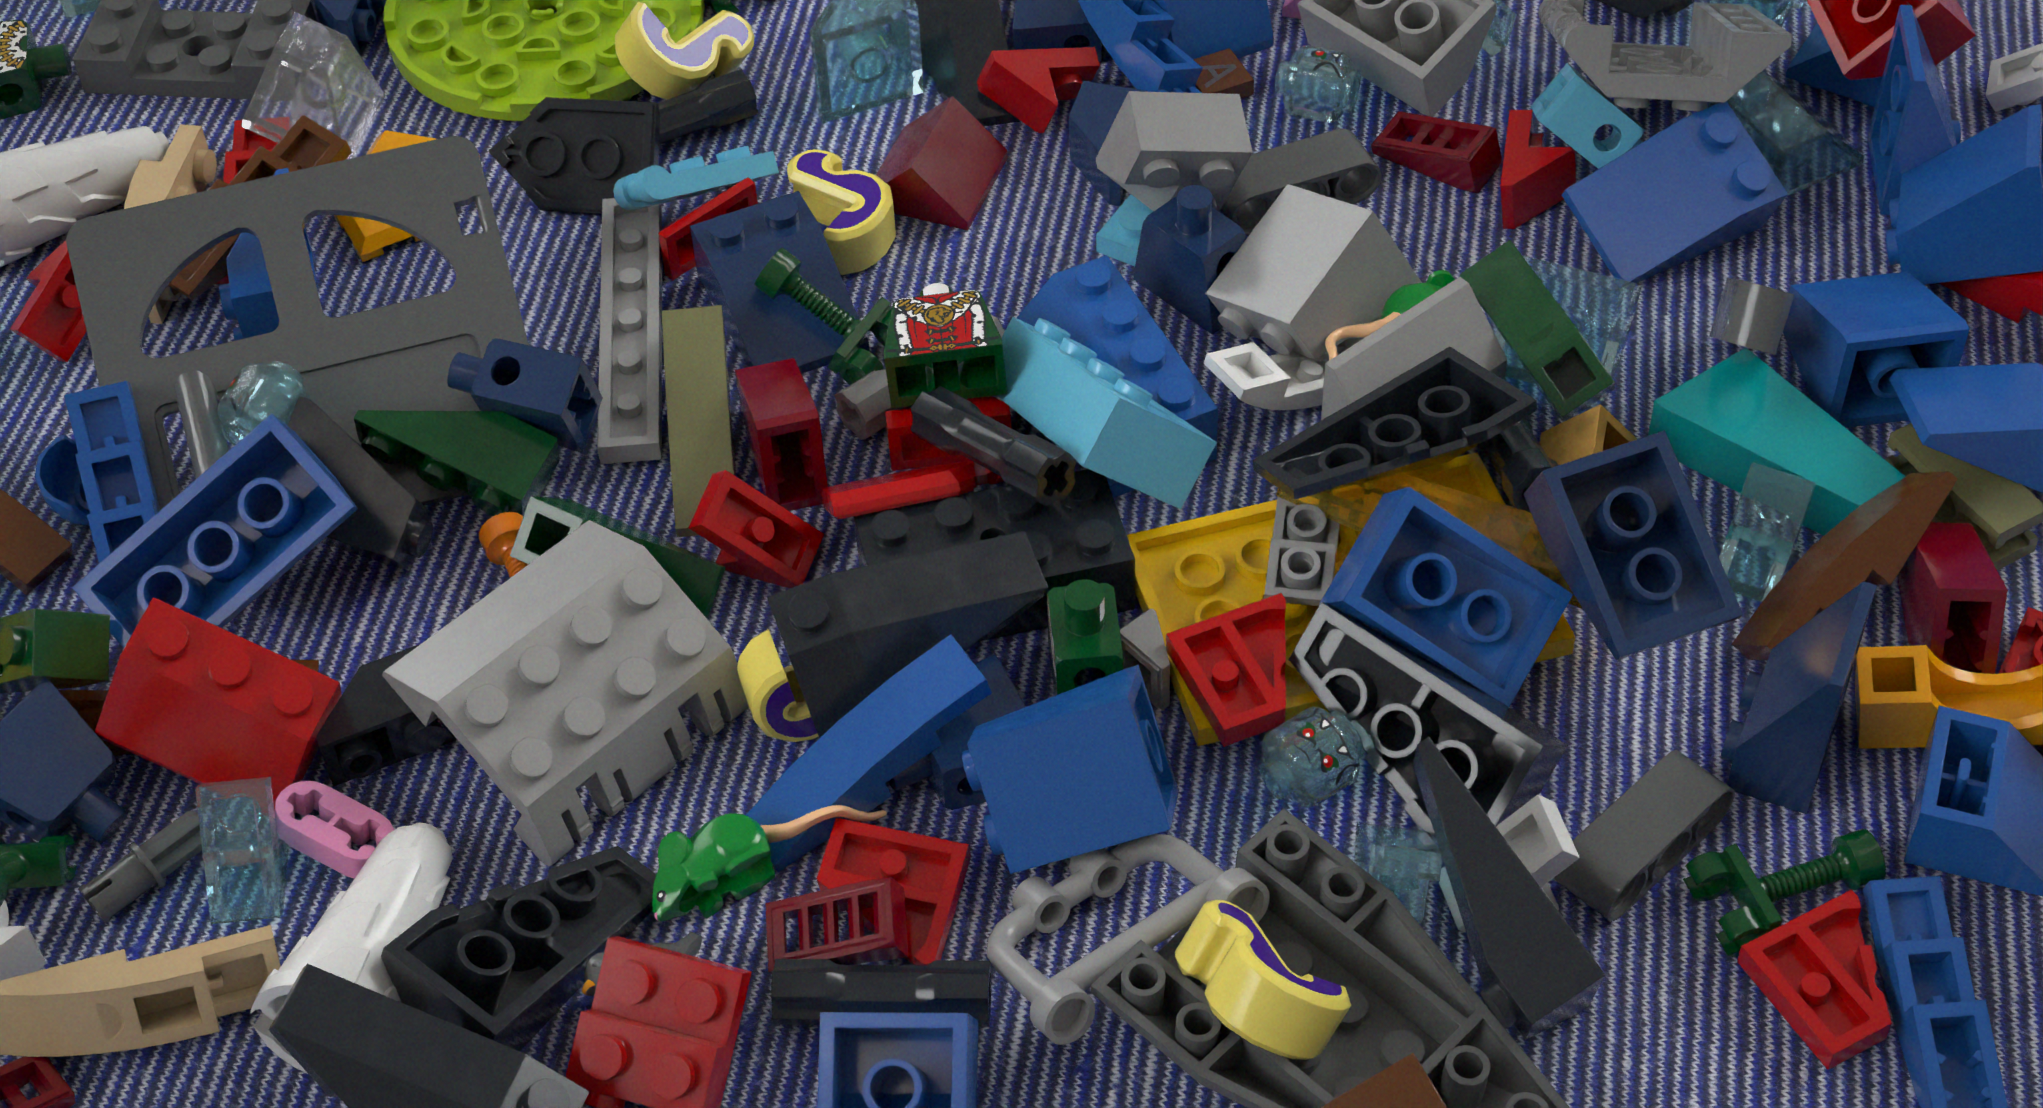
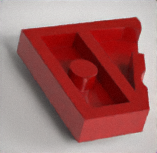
M1282 593L1166 634V651L1223 747L1285 725L1286 599Z
M836 817L816 879L820 891L867 880L890 877L895 879L904 888L908 943V957L905 959L913 965L924 966L942 958L971 859L969 844ZM874 908L863 909L864 926L875 934Z
M1852 889L1742 945L1737 963L1827 1070L1885 1040L1892 1024L1884 993L1879 990L1875 982V975L1878 969L1872 946L1865 945L1858 919L1861 911L1860 900Z

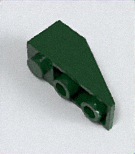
M1508 240L1459 274L1461 278L1470 284L1479 304L1562 422L1575 417L1615 389L1613 378L1511 240Z
M358 410L354 416L359 442L362 443V448L372 457L387 464H394L398 460L416 469L417 475L436 489L450 491L453 487L473 497V503L491 516L505 512H515L524 516L530 496H540L559 463L558 438L503 411Z
M530 496L510 554L511 557L530 564L590 520L643 545L708 619L726 568L725 566L570 499Z
M33 608L1 617L0 694L32 691L45 678L57 689L79 688L109 681L110 615Z

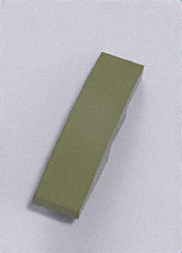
M722 305L662 311L667 421L677 537L698 535L688 527L712 474L727 470L736 476Z

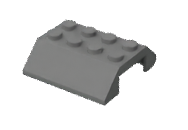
M1543 0L1538 10L1541 23L1606 97L1614 98L1613 104L1615 106L1625 108L1649 107V99L1671 100L1672 108L1686 111L1704 110L1707 108L1708 102L1725 103L1790 48L1792 41L1791 33L1749 4L1694 2L1689 46L1612 42L1614 26L1595 25L1587 22L1583 17L1584 0Z
M590 520L402 657L382 674L425 727L438 717L521 813V817L513 830L535 856L547 866H552L574 848L572 838L575 841L582 842L593 833L592 823H590L588 814L576 791L582 785H585L586 789H588L595 805L602 812L604 811L606 815L609 814L612 817L625 807L623 799L630 802L672 770L676 764L675 760L683 761L694 752L690 735L678 710L683 705L688 710V715L695 726L701 732H704L706 736L709 735L710 737L724 728L723 725L725 723L723 720L731 722L749 708L739 680L737 660L726 640L643 545Z

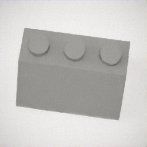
M1301 0L1298 3L1308 44L1318 50L1323 48L1339 54L1338 52L1345 53L1347 59L1343 55L1339 59L1345 60L1350 65L1352 71L1430 117H1433L1467 82L1497 11L1496 3L1492 0ZM1338 60V61H1337V62L1341 63L1342 65L1346 66L1347 68H1349L1344 61H1342V60Z
M1458 277L1325 363L1321 420L1449 346L1505 380L1508 359L1470 284L1463 278Z

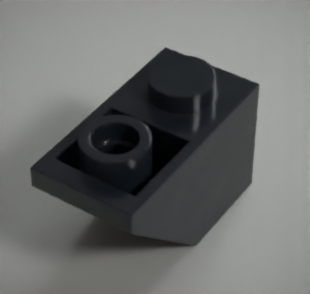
M419 645L360 666L316 736V740L333 787L355 778L369 776L376 770L413 756L430 753L440 746L457 740L439 717L425 727L382 676L386 669Z

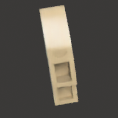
M180 124L162 161H139L130 182L124 209L204 191L207 183H211L214 180L217 163L215 153L208 148L202 126ZM168 285L159 296L148 316L150 322L162 324L172 302L177 301L181 293Z
M271 925L129 962L125 949L1 980L0 1055L63 1057L103 1054L173 1043L220 1032L217 1017L251 1009L267 977L274 969L279 970L281 967Z

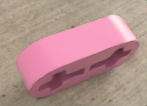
M300 781L290 784L280 792L275 801L276 828L281 840L301 853L355 879L375 850L373 846L366 845L365 843L369 839L375 840L377 847L379 842L394 830L390 820L381 813L316 781ZM313 810L319 811V818L309 814ZM295 813L304 815L305 817H303L301 821L296 820ZM351 842L363 846L356 851L351 848Z

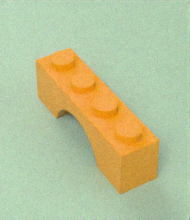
M1927 645L1859 647L1855 667V701L1859 749L1925 747L1939 706L2008 721L2031 745H2043V664L2017 672L1984 674L1968 672L1947 665L1939 660Z

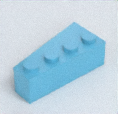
M1012 317L1002 336L1008 394L996 396L1058 447L1070 453L1081 466L1181 509L1217 442L1152 400L1153 395L1123 379L1124 373L1097 359V353L1070 339L1071 334L1042 318H1038L1035 326H1032Z

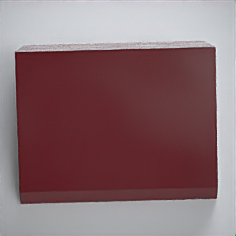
M952 96L903 128L876 175L891 188L894 214L968 231L1006 163L1008 153L1007 149Z

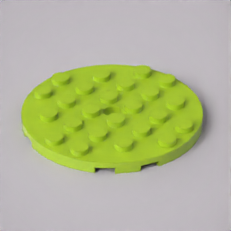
M386 0L383 22L389 51L394 64L411 86L424 96L455 112L494 120L524 121L530 115V112L546 97L629 101L632 96L643 91L644 88L635 82L622 67L615 50V34L638 2L645 3L668 29L671 39L676 43L702 25L705 2L704 0Z

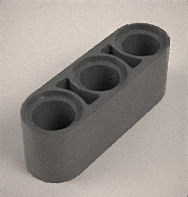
M1332 130L1252 154L1220 211L1224 216L1241 226L1246 235H1250L1287 184L1350 204H1356L1367 199L1378 188L1382 178L1381 170L1351 130Z
M1727 278L1709 336L1776 355L1794 294L1740 279Z
M1678 750L1671 751L1573 840L1580 858L1553 879L1607 920L1615 921L1624 915L1716 828L1729 810L1735 797V790Z

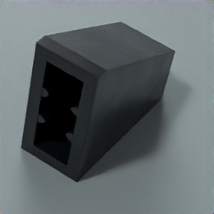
M299 396L288 426L298 434L336 477L358 508L324 538L321 543L410 572L415 558H421L430 544L433 524L429 521L432 513L311 399Z

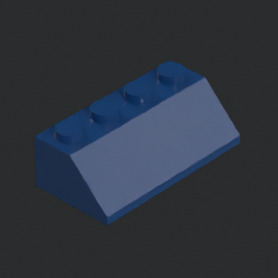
M1107 255L1054 273L1017 316V319L1032 326H1035L1038 318H1042L1071 334L1070 339L1097 353V359L1124 373L1123 379L1153 395L1152 400L1217 442V406ZM1217 444L1206 463L1217 459ZM1106 477L1113 498L1136 490Z
M271 413L77 582L72 589L93 613L110 615V633L123 648H125L153 597L223 628L358 508L336 477L298 434Z

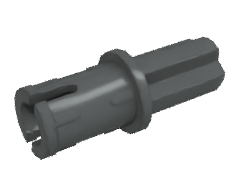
M193 810L187 811L142 845L138 846L135 842L129 844L127 847L130 853L87 884L81 885L78 889L94 912L97 911L99 918L106 924L111 920V917L155 885L159 889L166 886L165 877L213 843L215 839L213 831L200 814Z

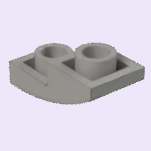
M1277 497L1264 599L1282 593L1286 603L1319 606L1320 601L1334 579L1342 502L1300 498L1294 500L1290 497Z

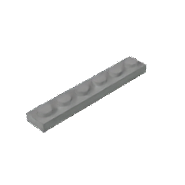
M615 198L602 199L598 389L603 399L598 410L597 449L600 464L662 460V252L658 234L662 230L661 204L637 210H625L618 205Z

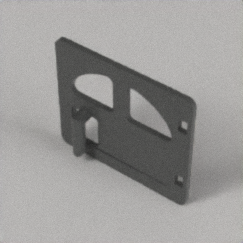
M449 136L86 217L75 222L69 229L66 237L67 249L99 386L128 381L131 384L160 510L180 494L164 427L165 417L180 412L195 478L197 479L229 451L221 415L217 408H219L218 403L225 402V399L220 401L225 394L226 401H228L229 390L232 391L241 382L249 381L233 392L239 395V400L244 405L245 413L249 416L247 422L250 432L271 413L288 425L298 398L302 396L311 399L361 445L362 443L359 442L354 422V416L358 410L481 411L470 393L448 387V371L454 356L461 352L483 359L489 342L495 338L529 345L479 153L471 141L460 136ZM476 202L483 233L462 236L455 208ZM317 215L360 217L394 226L416 236L435 249L452 267L456 274V281L448 291L340 317H328L322 310L304 238V227L311 218ZM239 233H250L256 236L261 243L279 317L277 329L270 333L163 358H151L142 352V337L148 316L161 293L177 274L199 255L227 238ZM239 375V378H237L238 384L235 382L234 387L228 389L234 378ZM374 458L424 506L467 495L453 487L450 491H442L432 487L417 475L416 469L398 460L394 464H387Z

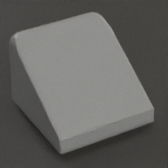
M1151 608L1120 629L1123 667L1126 669L1139 665L1150 702L1155 707L1164 710L1170 705V662L1157 613Z

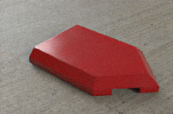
M969 460L938 464L821 488L824 509L837 519H843L957 496L974 491L977 485L997 484L1004 480L1001 476Z

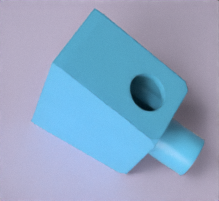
M1566 63L1530 106L1539 122L1598 169L1643 142L1640 140L1645 132L1642 125L1622 107L1615 106L1613 104L1614 101L1610 97H1606L1597 86L1569 63ZM1609 124L1612 126L1613 131L1607 139L1598 141L1594 137L1596 130L1602 125Z

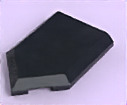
M546 97L508 136H504L488 152L510 173L525 190L526 195L541 211L602 214V199L614 198V186L619 179L630 174H637L639 171L652 165H658L659 103Z

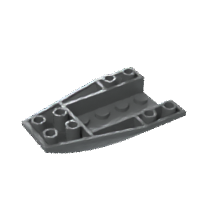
M1284 808L1237 851L1235 868L1245 869L1266 885L1269 891V905L1264 916L1257 924L1286 966L1293 973L1301 977L1309 974L1344 986L1347 990L1351 1007L1321 1054L1307 1060L1287 1058L1253 1045L1227 1028L1210 1009L1204 994L1207 985L1196 978L1183 975L1178 967L1175 950L1191 924L1178 932L1158 952L1154 951L1140 939L1091 984V993L1198 1083L1247 1108H1321L1341 1094L1413 1052L1447 1108H1570L1396 895Z

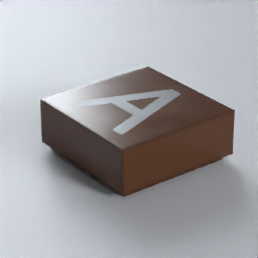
M1230 48L1193 59L1203 67L1195 85L1200 92L1240 94V99L1254 95V79Z

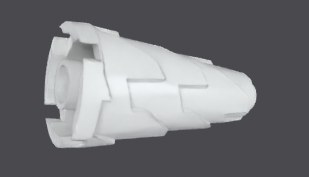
M142 126L109 134L105 131H98L49 145L39 142L0 152V267L35 252L33 247L67 233L78 220L94 216L125 202L130 182L139 161L163 160L170 146L166 136L161 131L154 133L149 127Z
M415 823L409 826L398 827L388 833L379 842L347 891H340L309 936H302L279 970L274 969L267 977L251 1008V1013L258 1009L262 1011L254 1024V1028L264 1043L277 1056L293 1067L307 1073L268 1029L302 968L307 963L401 1002L381 959V954L386 945L431 910L437 909L441 903L450 881V877L446 876L453 857L451 847L447 843L445 835L438 828L427 823Z

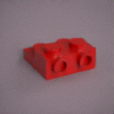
M619 936L607 938L592 1007L589 1010L580 1012L566 1078L589 1091L584 1103L596 1108H624L626 1101L651 1108H721L752 971Z

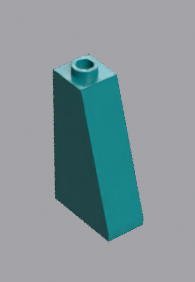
M1747 348L1742 349L1654 400L1648 436L1665 430L1679 463L1823 536L1860 505L1906 477Z

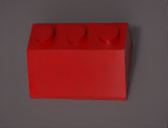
M1807 0L1843 75L1849 80L1883 76L1900 5H1912L1935 66L1976 36L1957 0Z
M153 597L119 657L95 733L102 740L276 818L275 801L280 792L287 786L302 781L319 749L316 736L342 696L340 682Z

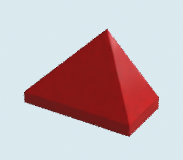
M748 177L676 218L658 233L665 275L673 281L696 266L690 230L691 225L758 204L754 181Z

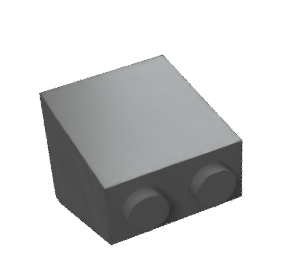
M1287 184L1205 294L1221 313L1218 317L1220 324L1236 337L1247 339L1251 335L1263 340L1269 347L1283 355H1289L1291 351L1316 360L1327 353L1325 339L1330 333L1341 327L1375 321L1381 317L1383 307L1393 292L1403 285L1422 282L1374 211ZM1348 338L1340 339L1335 345H1339Z

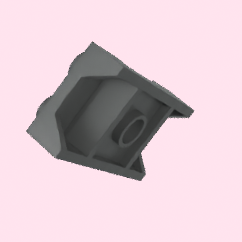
M101 0L73 61L84 93L293 101L296 95L295 55L302 38L317 39L320 31L311 0H258L253 13H240L237 11L204 12L184 9L161 10L159 0Z

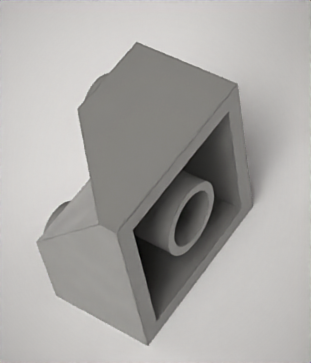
M1129 91L1096 157L1097 168L1153 211L1177 196L1182 188L1189 185H1200L1211 191L1213 195V208L1219 212L1253 153L1240 94Z

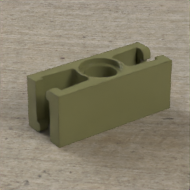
M1912 423L1890 433L1887 446L1894 452L1898 450L1901 454L1896 457L1891 455L1885 460L1903 475L1949 471L1958 478L1931 522L1971 523L1997 570L2035 551L2039 538L2028 529L2043 522V503L2026 487L1922 445Z

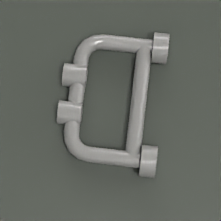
M1153 834L1124 842L1111 851L1102 848L1071 857L1069 869L1072 875L1053 887L1043 878L1037 876L1029 877L1022 881L1016 888L1012 898L1015 910L995 925L987 939V958L995 971L1031 1002L1030 1019L1033 1025L1053 1043L1065 1045L1083 1036L1094 1019L1095 1004L1085 990L1090 988L1092 983L1140 939L1149 947H1155L1191 924L1202 906L1207 901L1212 900L1230 902L1252 915L1258 923L1268 908L1269 891L1265 884L1245 869L1232 868L1224 872L1185 841L1172 835ZM1154 861L1165 862L1196 885L1191 890L1049 979L1015 950L1016 944L1035 930H1039L1042 933H1051L1058 930L1068 919L1070 909L1091 895L1095 894L1098 897L1106 898L1117 893L1124 885L1127 873L1145 863Z

